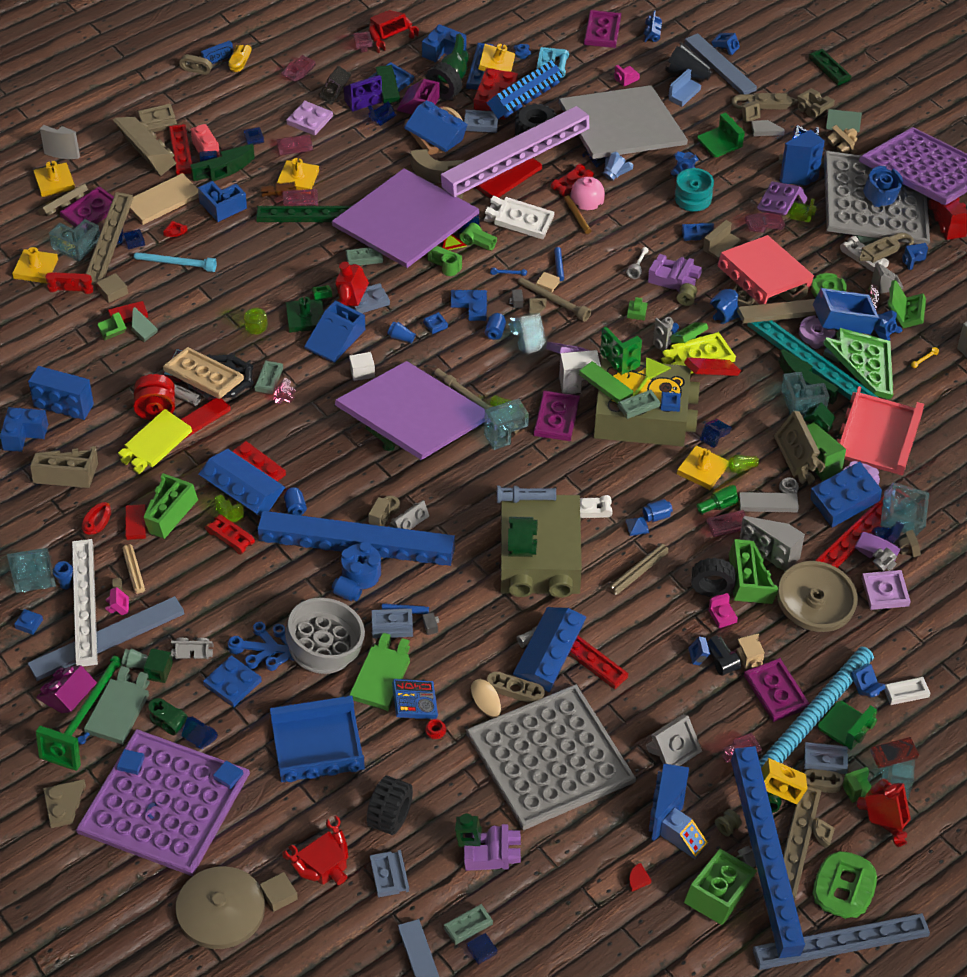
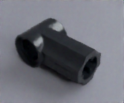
M713 636L707 641L710 655L714 659L719 675L723 676L741 669L738 655L735 652L731 653L721 636Z

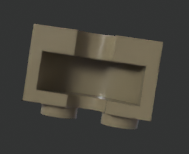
M812 88L797 96L799 102L797 105L798 109L812 118H816L828 111L835 103V100L828 96L822 98L820 92Z

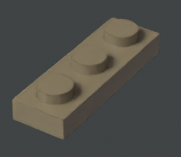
M86 184L39 208L40 216L44 214L49 216L56 212L55 208L58 206L63 208L71 204L69 200L73 198L78 200L85 196L83 192L88 190Z

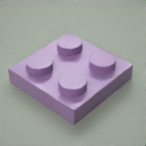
M304 101L288 117L287 125L315 136L333 117V112Z
M902 570L862 574V581L870 610L910 606V598Z

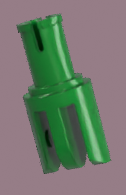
M735 485L726 486L713 492L711 498L697 503L696 507L700 515L715 508L722 510L738 503L737 488Z

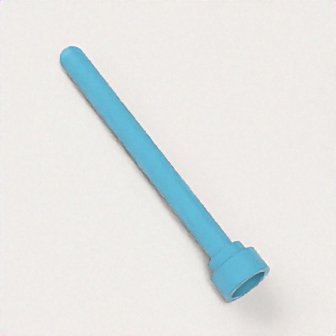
M134 253V258L137 260L202 267L207 272H215L217 266L216 258H207L203 261Z

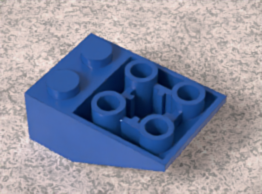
M335 300L323 313L304 348L335 363L366 330L365 315Z
M664 764L663 771H658L649 831L653 832V841L660 836L662 821L674 808L679 811L683 809L689 772L688 767Z

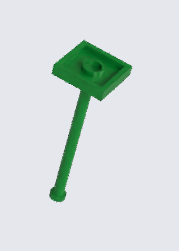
M112 656L109 666L64 733L43 726L38 727L36 738L40 759L75 771L79 769L81 762L78 738L72 735L115 670L122 665V660L119 657Z

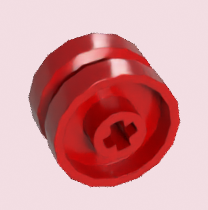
M148 374L140 377L134 385V411L143 419L151 421L164 409L173 414L175 410V386L172 380L159 374Z

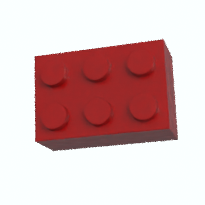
M486 68L474 98V110L492 111L486 102L518 81V73ZM502 116L501 118H499V119H502V120H506V118H505L504 116Z

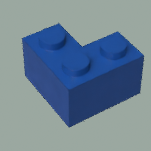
M439 24L422 41V57L437 62L443 54H450L455 47L456 34L460 32ZM460 33L464 39L463 50H466V35Z
M211 181L198 187L200 204L217 222L247 209L246 193L237 184L221 190Z
M8 407L0 433L3 450L22 452L26 438L45 439L48 429L46 410Z

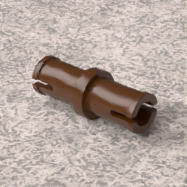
M295 181L261 186L262 197L282 196L285 193L296 192Z

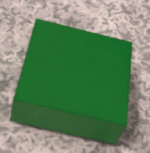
M328 285L313 287L312 294L315 300L332 297V290Z

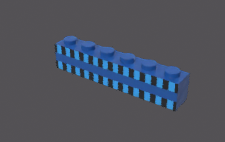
M552 59L498 93L486 103L497 119L502 116L506 118L513 113L512 110L516 112L523 107L522 103L525 106L532 101V98L536 99L542 93L544 94L551 89V87L553 88L559 84V79L564 75Z

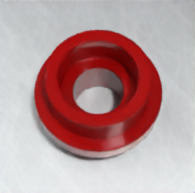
M439 719L429 721L425 727L426 735L431 739L442 738L446 734L445 724Z

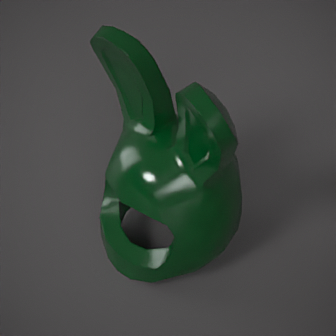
M459 33L456 34L453 51L446 55L441 62L450 64L455 68L462 80L467 71L469 54L467 50H463L464 39ZM439 75L440 81L447 83V81Z

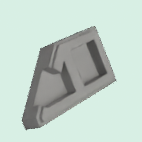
M769 120L752 121L751 123L753 136L784 135L785 132L783 128Z

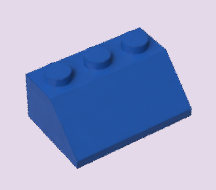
M426 100L416 108L404 128L442 151L447 152L463 140L468 124Z
M812 130L785 143L780 175L781 183L806 186L819 178L825 141Z

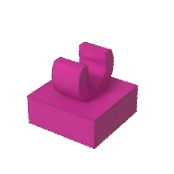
M117 587L111 589L110 597L106 598V602L110 606L105 607V609L109 613L117 611L121 615L127 614L129 596Z

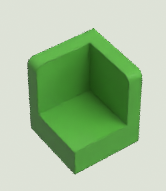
M119 312L113 314L110 319L98 323V328L104 341L120 335L126 330Z
M868 767L845 774L842 786L852 803L857 801L859 797H865L872 787L868 781Z

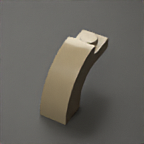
M427 149L410 151L411 166L416 174L425 180L435 183H442V173L464 163V160H435L428 154Z

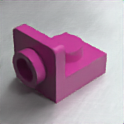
M616 65L614 78L625 87L639 80L640 74L631 66L623 69Z
M728 593L716 595L710 599L708 611L718 628L737 623L738 617L729 604L730 596Z

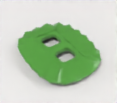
M839 851L829 855L823 861L816 875L812 893L815 903L820 905L823 911L845 919L859 917L866 912L874 897L877 883L876 870L871 862L853 853ZM842 871L854 873L856 875L854 882L850 883L840 878ZM840 888L848 891V899L836 898L834 896L835 890Z

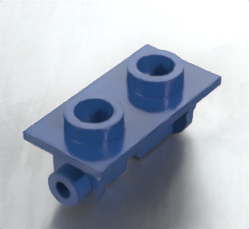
M655 10L645 21L647 26L644 30V42L648 39L657 42L660 39L662 19L655 16Z

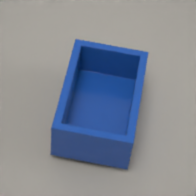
M821 288L813 303L820 324L825 329L839 330V328L858 333L871 334L879 320L872 300L866 294Z
M38 366L28 381L33 405L39 409H46L58 414L85 420L94 405L89 379Z
M859 461L811 488L810 499L833 528L879 502L882 489Z

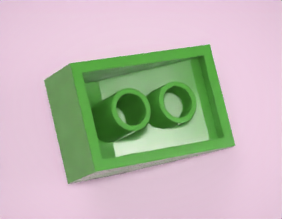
M719 849L690 885L684 903L723 925L735 909L758 870Z

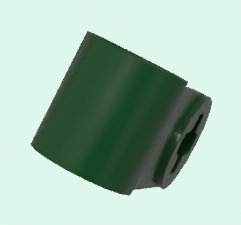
M156 698L149 703L148 708L151 722L164 729L170 735L175 736L189 720L184 711L174 707L164 699Z

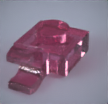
M750 733L734 739L733 746L724 748L726 754H723L722 757L726 763H729L735 748L756 746L757 754H761L762 748L753 734Z

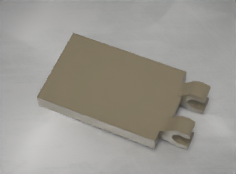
M793 411L774 437L793 477L799 478L801 484H804L807 480L808 484L811 485L815 481V477L808 471H814L818 468V471L822 472L825 464L818 459L820 452L801 413Z

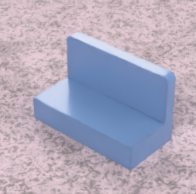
M687 69L670 85L669 101L681 107L701 90V85L691 80L690 69Z

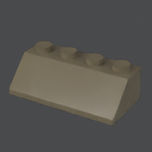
M136 117L113 119L128 142L160 176L176 164L173 159L175 156L169 148L165 149L166 146L161 139L156 140L157 136L151 129L147 130L148 126L143 120L139 122Z

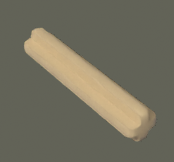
M131 544L124 545L122 549L134 592L136 594L143 593L145 588L133 546Z

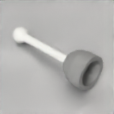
M643 247L637 263L631 264L628 267L626 273L631 279H638L642 272L640 263L644 255L648 253V248Z

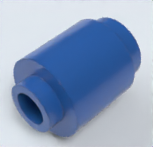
M494 313L488 319L485 335L492 340H498L503 335L506 320L502 314Z
M298 488L286 490L284 501L288 514L301 516L307 510L303 493Z
M665 499L647 504L646 507H643L642 511L645 520L653 523L669 518L673 509L669 501L667 502Z
M340 576L339 579L336 578L332 584L333 593L349 601H358L363 590L359 583Z

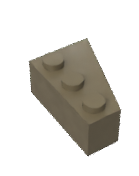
M96 446L90 447L91 450L78 451V448L72 449V452L60 453V450L35 453L31 463L33 483L90 488L98 466Z

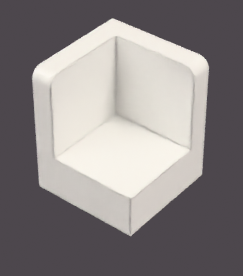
M371 352L349 356L353 381L375 377V365Z

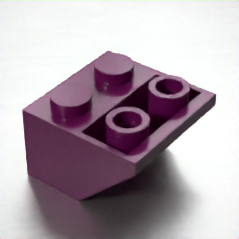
M422 79L409 87L397 111L413 114L416 108L426 100L436 105L439 99V82Z
M82 665L60 668L53 674L54 678L40 688L41 692L36 698L60 713L71 712L97 682Z

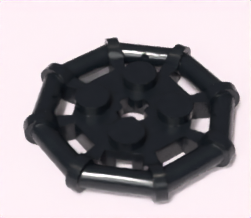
M234 353L229 355H206L219 363L226 362L221 364L244 375V380L222 398L234 399L240 392L252 387L253 366L250 362L241 360ZM187 384L189 390L199 393L206 400L216 399V397Z

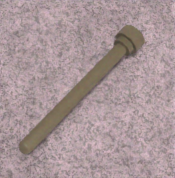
M524 278L518 279L520 285L574 312L577 318L583 322L587 321L590 317V308L586 306L578 307Z

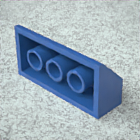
M229 449L209 458L199 472V475L260 517L263 511L271 509L285 489V486Z
M547 607L513 675L540 684L545 691L550 693L584 625L586 616L570 608Z

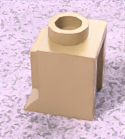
M759 634L738 639L740 648H737L736 651L745 670L763 664L765 652L758 641Z

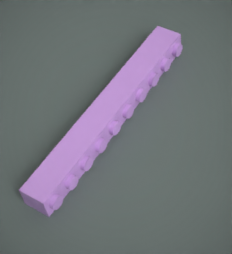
M575 106L442 173V188L453 197H456L588 130L589 115Z

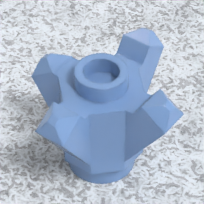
M613 152L611 156L606 157L603 175L609 180L614 181L615 178L632 170L633 164L629 161L625 163L626 160L618 152Z

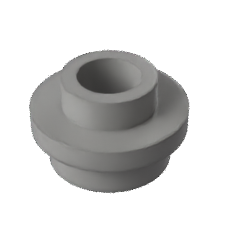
M784 478L779 484V489L782 493H797L799 486L794 478Z

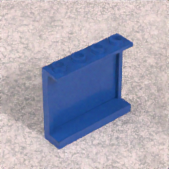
M353 696L270 708L281 782H294L306 778L314 779L319 776H333L339 773L357 772L365 769L364 755L362 754L354 712Z

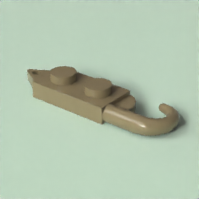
M784 93L740 94L732 99V105L738 109H742V106L738 105L737 101L753 102L756 100L759 102L760 109H787L798 102L797 99L789 97Z
M903 232L896 233L890 237L886 236L862 247L859 261H871L874 263L897 252L900 248L898 240L907 239L910 242L908 246L914 244V239L911 235Z

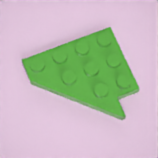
M839 328L837 331V340L827 337L824 339L823 344L869 391L878 397L892 398L893 380L890 341Z

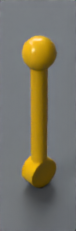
M936 347L932 348L930 353L918 361H913L911 367L917 368L918 364L930 356L937 355L939 349Z

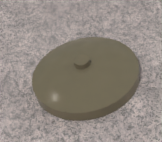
M805 561L795 564L783 574L778 585L777 598L782 611L792 622L807 630L816 632L837 630L850 621L857 607V592L852 581L840 569L824 562Z
M226 866L209 868L191 877L182 887L176 902V915L182 932L192 942L210 949L234 947L249 939L261 925L265 912L264 895L258 882L248 873Z

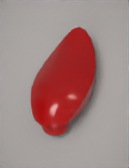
M102 502L97 504L86 514L82 523V530L85 534L93 535L105 528L111 516L109 503Z

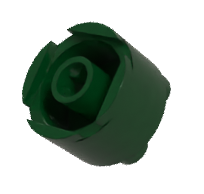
M509 516L508 557H533V555L537 554V539H534V535H537L538 520H534V517Z

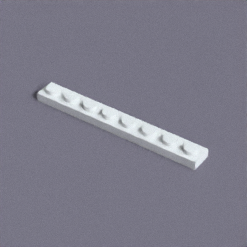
M92 539L72 541L76 665H98Z

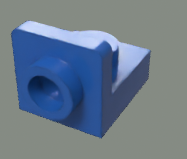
M719 33L711 41L713 47L727 48L729 55H733L740 47L736 33Z
M921 243L906 246L902 260L909 270L913 269L914 262L926 259L927 244Z
M866 663L851 672L859 695L870 698L875 697L886 688L885 684L878 683L871 664Z

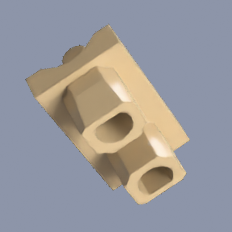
M837 125L832 127L833 133L827 137L828 142L832 146L840 142L841 144L837 146L839 153L847 154L850 152L855 154L857 152L854 148L857 141V131L853 128L842 131Z

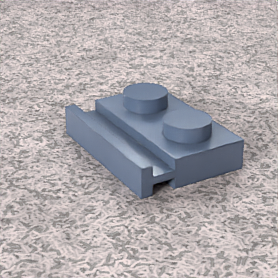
M466 110L464 120L468 124L466 131L497 133L498 119L493 111Z
M381 283L368 286L359 306L352 307L354 310L364 313L390 305V299L381 287Z
M412 608L372 610L373 638H381L382 633L390 634V638L413 637Z
M806 742L804 770L817 769L847 774L848 747Z
M401 850L395 853L386 852L370 855L378 897L400 894L399 892L402 891L409 892Z

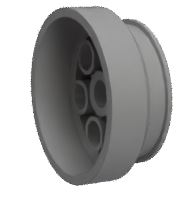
M313 598L298 604L289 616L285 631L286 642L293 659L301 667L320 674L335 673L345 668L359 654L365 636L364 625L359 615L346 604L329 598Z

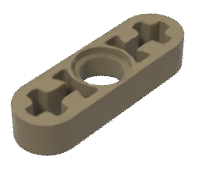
M492 672L487 677V682L494 687L497 694L527 703L544 698V688L540 684L501 672ZM512 685H519L521 690L512 691L510 687Z

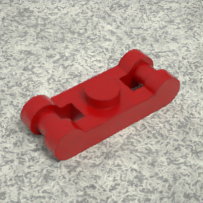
M578 164L574 170L559 180H554L551 183V188L555 191L558 190L559 194L565 197L571 193L572 186L578 179L593 177L594 173L589 169L586 170L582 164Z
M49 272L45 276L49 292L65 290L83 291L85 294H91L94 291L91 284L92 277L89 274Z
M221 514L214 518V522H210L205 526L206 531L210 535H215L234 548L240 555L246 551L247 546L255 543V539L251 534Z

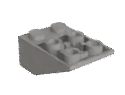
M744 516L739 540L754 541L762 558L767 559L777 568L786 572L800 559L805 534L787 523Z

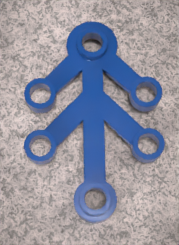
M256 622L253 625V630L265 643L243 641L239 636H233L228 641V650L232 654H240L244 649L262 651L257 655L251 654L246 657V666L251 669L256 668L265 659L266 668L270 671L276 670L279 665L289 659L295 661L290 654L285 637V626L282 624H276L273 627V633L285 645H279L266 631L263 622ZM275 653H283V654H281L280 656H278L277 658H275V657H270V656L274 655Z

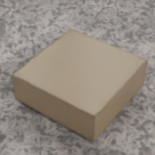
M543 272L536 285L552 293L559 284L560 277Z

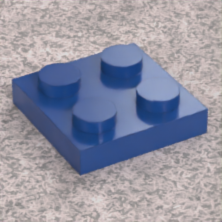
M231 655L203 681V684L234 708L262 680L261 676Z

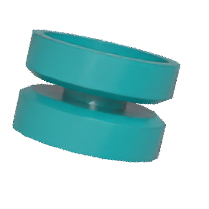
M689 168L681 171L676 180V203L688 211H702L708 208L713 196V176L699 168Z

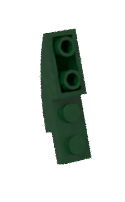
M253 143L222 151L221 157L191 164L193 181L206 178L216 181L238 172L255 159Z
M785 349L781 350L779 365L786 377L797 389L812 400L819 396L830 404L837 401L838 387L812 373L813 366L808 362L803 361Z

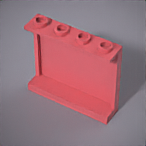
M768 235L721 252L717 265L760 305L766 304L769 297L803 284L808 286L809 290L814 277L811 272Z
M858 386L857 392H853L850 400L852 407L847 409L845 418L848 419L847 423H843L840 434H843L842 438L837 439V442L846 448L844 460L860 461L871 467L903 476L921 420L924 404L917 402L914 408L860 393L861 387Z

